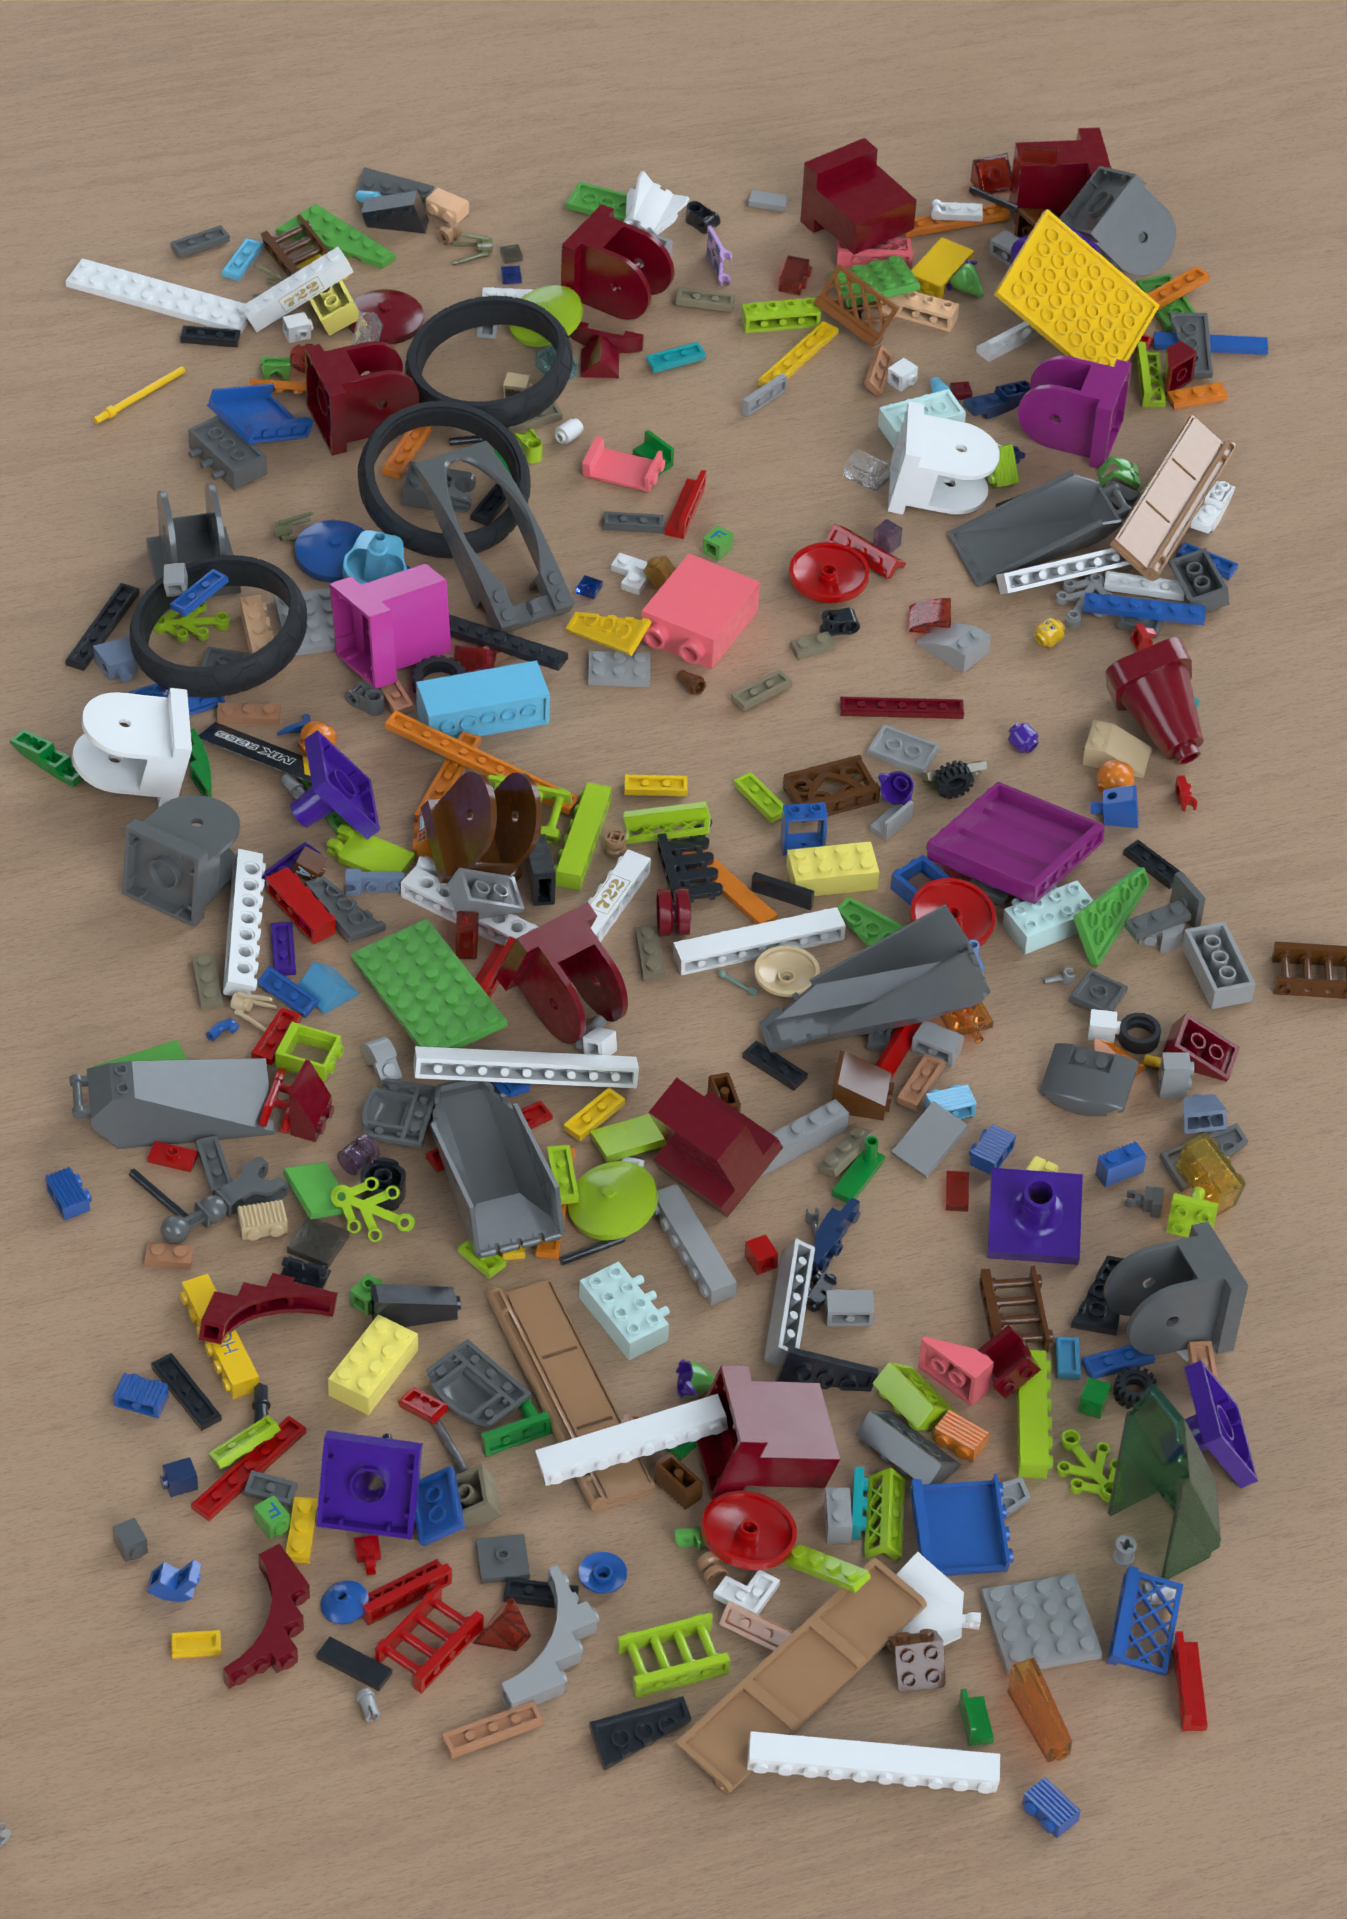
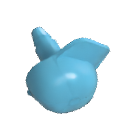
M371 530L363 531L357 538L353 548L345 555L342 565L344 579L353 577L362 585L407 570L404 562L403 541L395 535Z

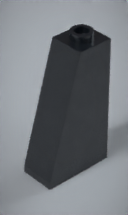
M540 834L536 847L525 859L533 906L555 904L556 874L546 835Z
M371 1285L372 1320L377 1315H380L403 1327L458 1319L461 1300L460 1296H455L454 1287Z

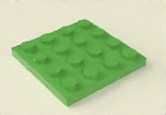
M890 256L886 260H874L869 264H858L848 269L886 298L921 290L919 281L901 256ZM842 271L838 274L839 283L847 282L846 275ZM852 283L854 294L862 293L860 285ZM848 284L840 286L842 297L849 296ZM866 294L868 303L876 301L873 294ZM862 295L855 297L856 306L864 304ZM850 298L843 299L848 308L852 307Z

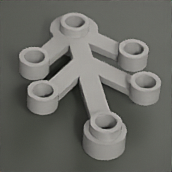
M1088 574L1086 579L1076 582L1072 579L1064 581L1063 589L1066 592H1073L1075 589L1086 587L1083 591L1070 594L1060 591L1056 595V602L1061 605L1079 600L1075 608L1070 610L1065 616V625L1074 629L1080 626V614L1084 608L1085 592L1093 593L1097 591L1098 594L1113 595L1103 587L1105 585V578L1101 574ZM1093 613L1096 617L1104 616V614Z

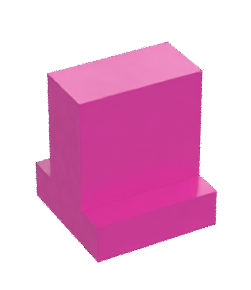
M423 564L362 585L353 577L330 583L336 656L375 689L397 682L396 670L421 662L422 659H428L430 656L436 655L437 657L451 652L447 581L429 565Z

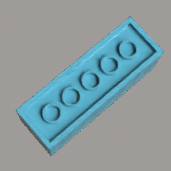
M531 661L416 682V711L421 723L455 739H458L462 731L477 736H485L549 724L550 693L538 662Z

